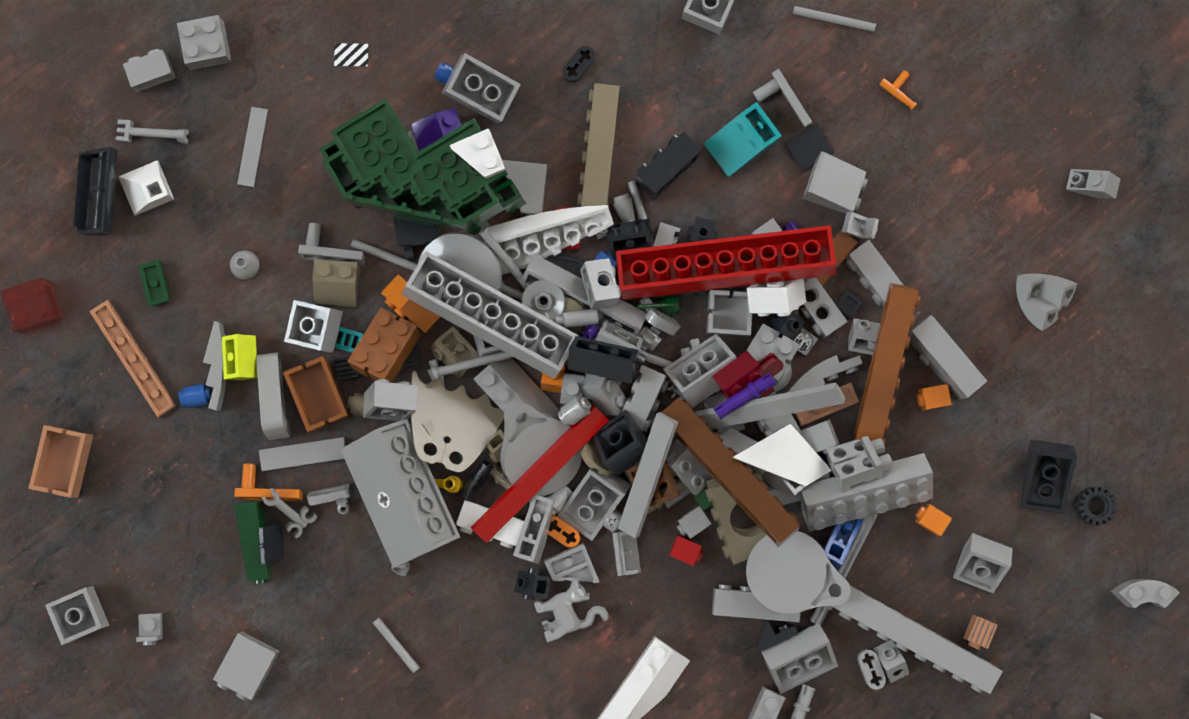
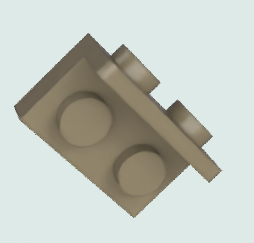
M451 327L439 337L430 348L434 357L441 360L445 366L479 357L478 352L454 327ZM469 369L451 374L460 379Z

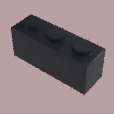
M575 336L569 348L568 369L631 383L637 371L639 350Z

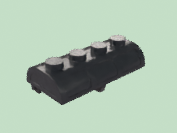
M106 147L81 151L79 153L73 229L78 231V234L90 236L111 235L113 209L115 206L116 167L118 165V150L115 148Z

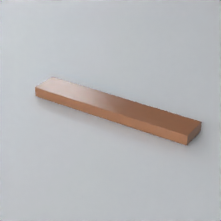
M106 300L89 311L156 416L160 418L177 407L111 302Z

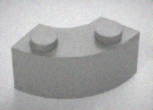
M1149 579L1129 580L1119 584L1111 591L1126 607L1136 608L1140 604L1151 602L1157 607L1166 608L1180 593L1174 587L1164 582Z

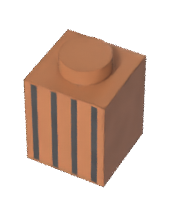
M972 615L963 639L968 640V645L980 650L982 646L988 649L997 624Z

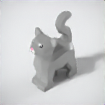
M578 581L572 582L566 592L558 593L546 602L541 600L534 601L537 613L553 611L555 616L554 621H542L544 630H547L544 632L547 642L559 639L565 634L578 629L588 628L592 625L596 615H600L603 621L608 620V612L601 606L592 607L587 612L585 620L578 618L572 604L590 599V593H586L584 587Z

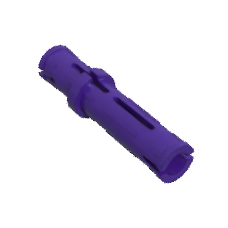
M768 372L759 380L748 383L746 388L713 409L720 420H722L755 397H761L760 394L776 385V382Z

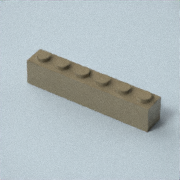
M594 83V90L590 89L588 102H592V110H587L586 122L590 123L589 131L585 130L584 143H588L587 151H583L582 164H586L585 172L580 174V184L583 185V193H578L577 205H581V207L607 205L620 86Z

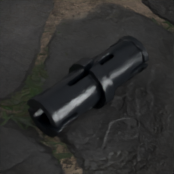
M482 460L474 473L468 476V481L459 491V495L469 501L476 490L483 486L485 478L494 468L493 465L487 460Z

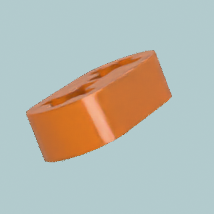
M551 516L550 521L557 520V526L562 530L560 532L555 529L552 531L548 530V534L566 547H575L580 541L579 532L559 517ZM565 531L568 534L574 532L576 542L566 543L567 538L562 535V532Z

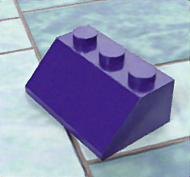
M456 108L432 114L411 124L419 151L461 126Z

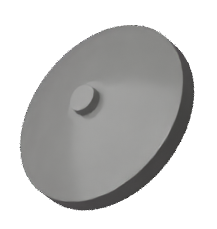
M465 232L443 234L428 244L419 258L418 263L425 251L497 291L500 289L502 271L498 257L485 241L475 235Z

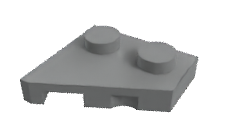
M584 543L544 559L552 581L599 582Z

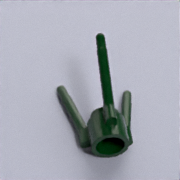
M671 295L648 297L662 300H660V303L638 304L637 306L639 309L660 308L662 313L673 318V314L679 313L678 297H671ZM645 320L643 325L649 324V322Z

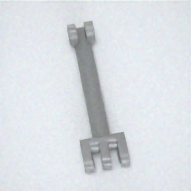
M118 120L117 122L118 125L125 126V128H117L116 133L124 134V136H116L115 141L131 143L132 136L176 138L180 143H188L186 137L189 135V130L135 128L133 127L134 122L131 120Z

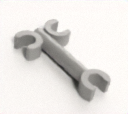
M271 488L270 491L274 497L267 499L263 496L262 500L267 506L277 507L293 520L288 522L285 528L289 532L292 528L296 527L297 529L293 535L295 538L300 537L302 528H305L308 523L314 522L317 515L312 512L310 516H305L309 511L306 505L300 509L299 515L279 499L278 492Z

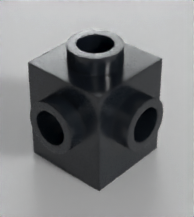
M696 217L693 227L689 226L686 238L690 239V242L717 239L718 233L714 232L717 221Z
M793 310L788 316H778L775 313L769 327L780 333L779 338H782L784 335L794 341L800 334L805 321L799 317L800 313Z
M528 568L527 572L518 571L514 592L523 594L522 598L528 600H535V597L547 599L551 577L541 575V570Z

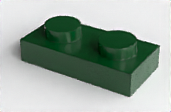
M157 260L138 265L148 306L153 307L171 302L161 261Z

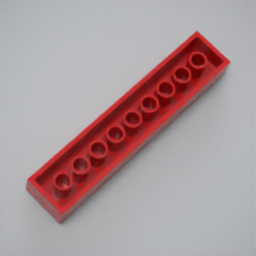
M831 225L616 251L619 288L622 300L836 275V259Z

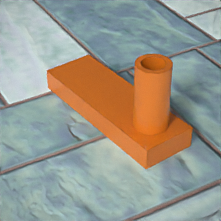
M243 464L242 487L235 488L234 497L238 500L263 501V496L267 499L274 497L270 489L255 488V464ZM275 489L279 494V499L282 501H303V492L300 489Z

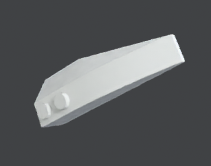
M608 205L543 212L487 227L486 229L520 270L528 267L535 254L543 259L552 254L555 256L561 253V249L569 245L574 246L580 242V239L586 236L591 237L614 225ZM498 257L502 275L510 273V271Z
M654 636L598 719H641L666 697L690 660Z

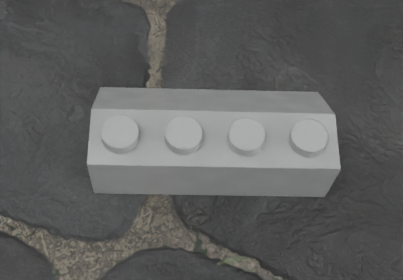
M512 358L489 364L474 378L477 384L503 412L511 402L524 400L539 411L559 418L558 412L560 410ZM524 412L519 413L516 420H521L524 417Z

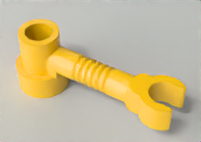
M458 476L435 479L438 488H444L450 493H457L463 488V481Z

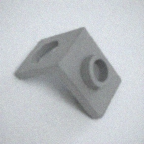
M892 639L873 649L886 670L890 683L909 674L906 661ZM903 669L899 674L893 675L895 671Z

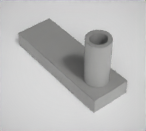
M779 69L772 73L773 79L753 91L754 96L760 103L778 90H781L803 127L806 129L812 125L810 117Z
M309 223L306 245H299L298 253L301 259L357 262L360 266H364L365 256L362 251L318 247L322 226L317 223Z

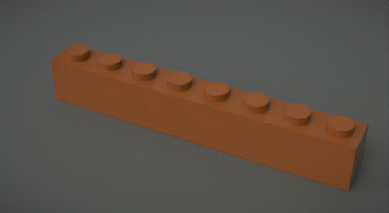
M894 283L889 284L852 441L862 440V437L868 436L870 441L881 438L885 446L883 435L884 431L889 429L890 419L888 415L890 410L893 411L895 405L893 394L894 390L899 388L900 378L898 374L905 364V357H903L904 349H908L910 344L908 333L915 323L913 312L914 308L918 307L920 303L919 291L914 287Z

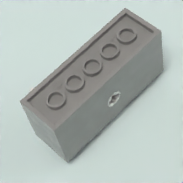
M407 418L378 428L340 449L393 568L460 538L427 462L421 460L416 453L412 428Z

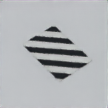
M335 43L334 66H368V44Z

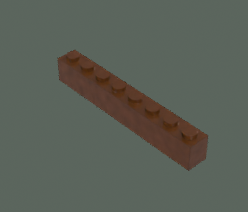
M680 397L677 398L661 412L678 421L674 436L779 548L798 531L800 527L798 518L792 512L788 513L783 508L784 504L777 496L773 497L767 491V485L752 475L753 471L747 464H742L738 459L733 458L737 453L722 443L723 439L717 432L712 433L708 428L709 425L702 416L697 417L688 401L685 400L683 402Z

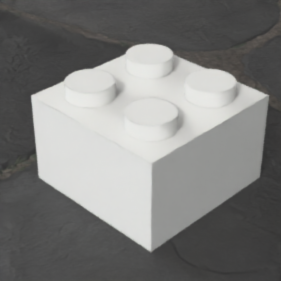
M804 279L756 284L747 288L749 312L758 313V316H768L771 313H777L778 316H788L790 312L799 309V306L806 302Z

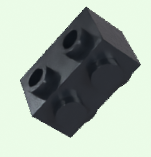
M636 219L625 223L616 222L608 227L607 240L611 256H616V251L653 247L654 235L650 219Z

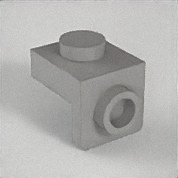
M847 212L842 233L861 240L874 239L878 230L879 219L867 218L854 212Z

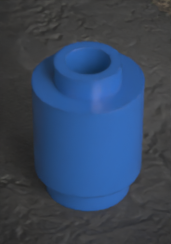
M205 383L185 387L179 391L180 404L182 407L187 408L208 405L212 396L211 388L207 387Z

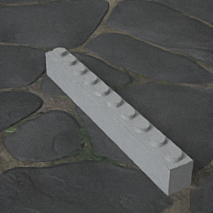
M832 584L829 587V593L832 596H838L841 593L842 589L838 584ZM850 586L851 593L847 602L839 606H824L829 610H832L833 607L840 611L839 615L849 621L851 618L859 621L858 625L867 631L872 628L878 632V637L887 642L889 639L897 642L895 646L907 652L910 649L915 652L914 656L923 662H926L927 659L934 663L933 667L944 673L948 670L953 673L951 677L957 681L964 683L966 680L972 684L970 686L972 689L981 694L983 691L991 694L1003 672L997 666Z

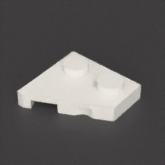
M489 128L450 145L455 153L486 179L506 170Z

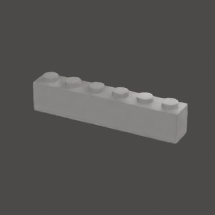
M536 254L533 256L520 284L528 287L535 281H551L560 287L565 297L578 301L584 310L590 309L583 279ZM621 299L618 300L615 306L596 309L598 312V325L602 327L604 321L607 320L635 335H638L647 314Z

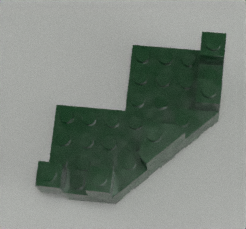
M385 98L332 130L331 134L334 140L319 149L325 159L323 163L342 196L357 209L365 207L389 213L396 219L434 228L436 225H441L476 235L481 229L490 226L487 220L503 210L509 215L527 204L512 179L507 180L493 190L491 189L490 185L508 175L506 170L486 179L451 149V144L482 131L475 118L418 152L388 99Z

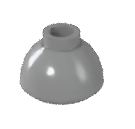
M238 251L230 260V270L239 279H250L259 270V259L251 251Z

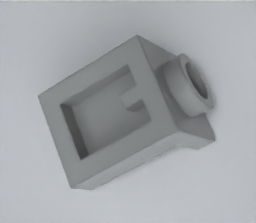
M162 613L139 614V636L136 637V642L143 641V645H155L156 641L163 639Z

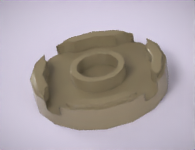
M591 438L581 448L583 460L591 469L596 468L599 470L598 474L605 476L613 475L614 472L603 465L594 438Z

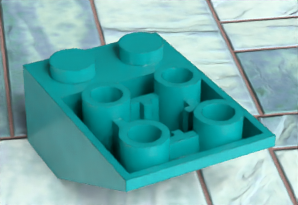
M756 102L708 139L704 145L725 174L730 177L776 144L782 135Z

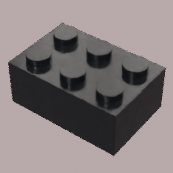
M685 132L680 135L676 133L668 141L667 148L664 150L660 148L652 156V162L649 164L645 162L637 170L636 184L653 201L699 158L701 149Z

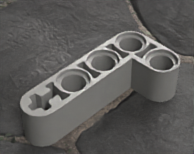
M275 352L257 355L260 417L263 433L269 441L290 438L291 428L285 412L280 354Z

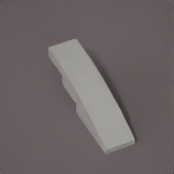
M214 321L203 363L211 365L206 386L214 387L208 408L221 411L226 390L222 353V337L225 336L223 324Z

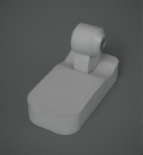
M350 484L312 491L307 495L309 505H317L336 500L338 512L340 514H347L350 508L347 498L351 497Z

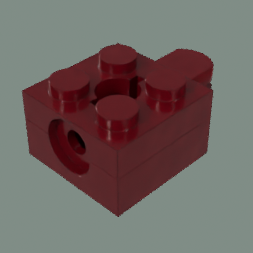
M745 351L712 375L725 398L729 399L746 388L748 383L759 380L768 372L774 377L783 370L784 365L774 353H769L757 362L748 351ZM774 388L767 389L760 394L761 397L759 398L769 396L775 391Z

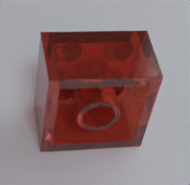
M41 277L0 291L13 332L23 334L62 321L51 283L47 279Z

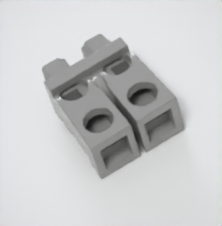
M868 436L861 438L862 440H854L826 449L828 464L836 477L842 493L851 490L850 486L858 483L869 482L875 478H883V471L893 467L889 454L879 457L877 455L885 452L884 443L881 438L870 441Z

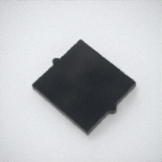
M817 124L812 125L785 142L792 154V159L796 160L802 171L814 165L821 151L829 155L834 153L827 142V136L822 134Z
M282 522L259 528L261 564L284 558Z

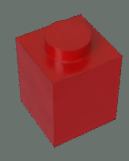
M677 535L669 555L694 566L695 562H700L704 551H701V545Z

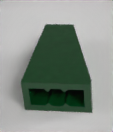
M264 501L234 504L247 581H254V585L267 583V579L273 578L271 562L261 564L259 548V528L267 526Z

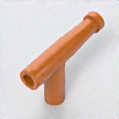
M903 70L893 84L884 78L879 85L912 110L917 103L913 102L899 90L910 74Z

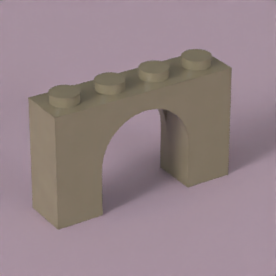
M753 471L752 475L757 480L763 481L762 475ZM715 479L706 481L708 489L705 490L708 501L712 502L714 507L711 509L714 520H718L719 527L716 530L720 540L723 539L725 544L722 546L725 558H730L733 564L748 560L754 546L766 534L758 525L747 529H739L732 526L730 515L737 503Z

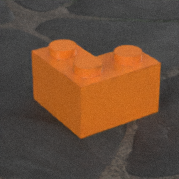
M397 275L381 292L387 298L385 303L401 318L404 319L407 316L409 318L408 322L416 325L426 333L440 316L403 296L402 293L407 282Z

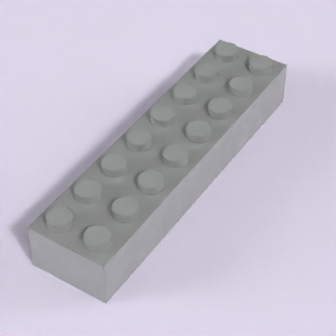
M427 251L422 256L402 293L406 298L553 379L560 372L569 355V348L575 336H579Z

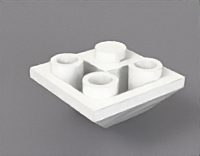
M158 160L119 176L135 216L174 200Z

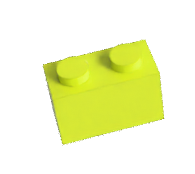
M235 334L222 337L224 379L248 380L258 378L256 336Z

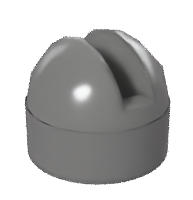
M408 561L395 568L391 566V569L398 575L406 576L410 563Z

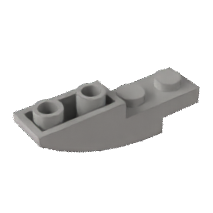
M837 355L826 359L804 373L786 393L825 385L824 378L828 382L838 378L837 373L846 371V374L859 370L857 366L862 364L860 355L839 363Z

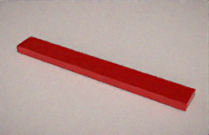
M592 405L590 414L575 425H572L471 526V529L487 543L609 420Z

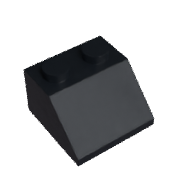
M624 410L608 421L593 436L603 465L616 475L621 474L641 460L647 443L645 434L627 410Z

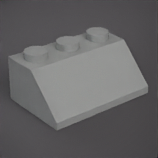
M715 334L663 370L684 401H688L692 407H695L720 390L712 375L737 357L721 338Z
M819 623L761 652L780 694L838 667L830 641Z

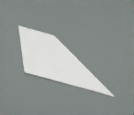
M791 424L733 457L803 486L809 485L832 471Z

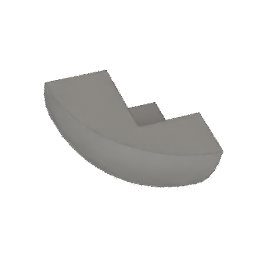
M1035 273L1019 275L1016 282L1017 298L1023 313L1034 326L1042 331L1050 327L1058 319V312L1062 306H1068L1077 287V283L1068 279Z

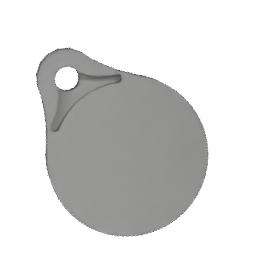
M524 400L511 402L504 411L505 431L500 458L502 470L513 485L571 427L564 425L560 418L541 412ZM524 412V417L521 420H516L517 415ZM581 449L536 495L544 496L555 493L574 478L582 460Z
M795 532L779 548L766 535L757 542L749 555L746 566L749 588L755 598L768 609L786 614L798 613L815 607L839 606L847 602L850 597L851 589L848 581L831 564L820 544L803 532ZM832 584H838L842 590L838 596H832L829 593V587Z

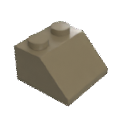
M314 259V304L357 307L360 265L357 262Z

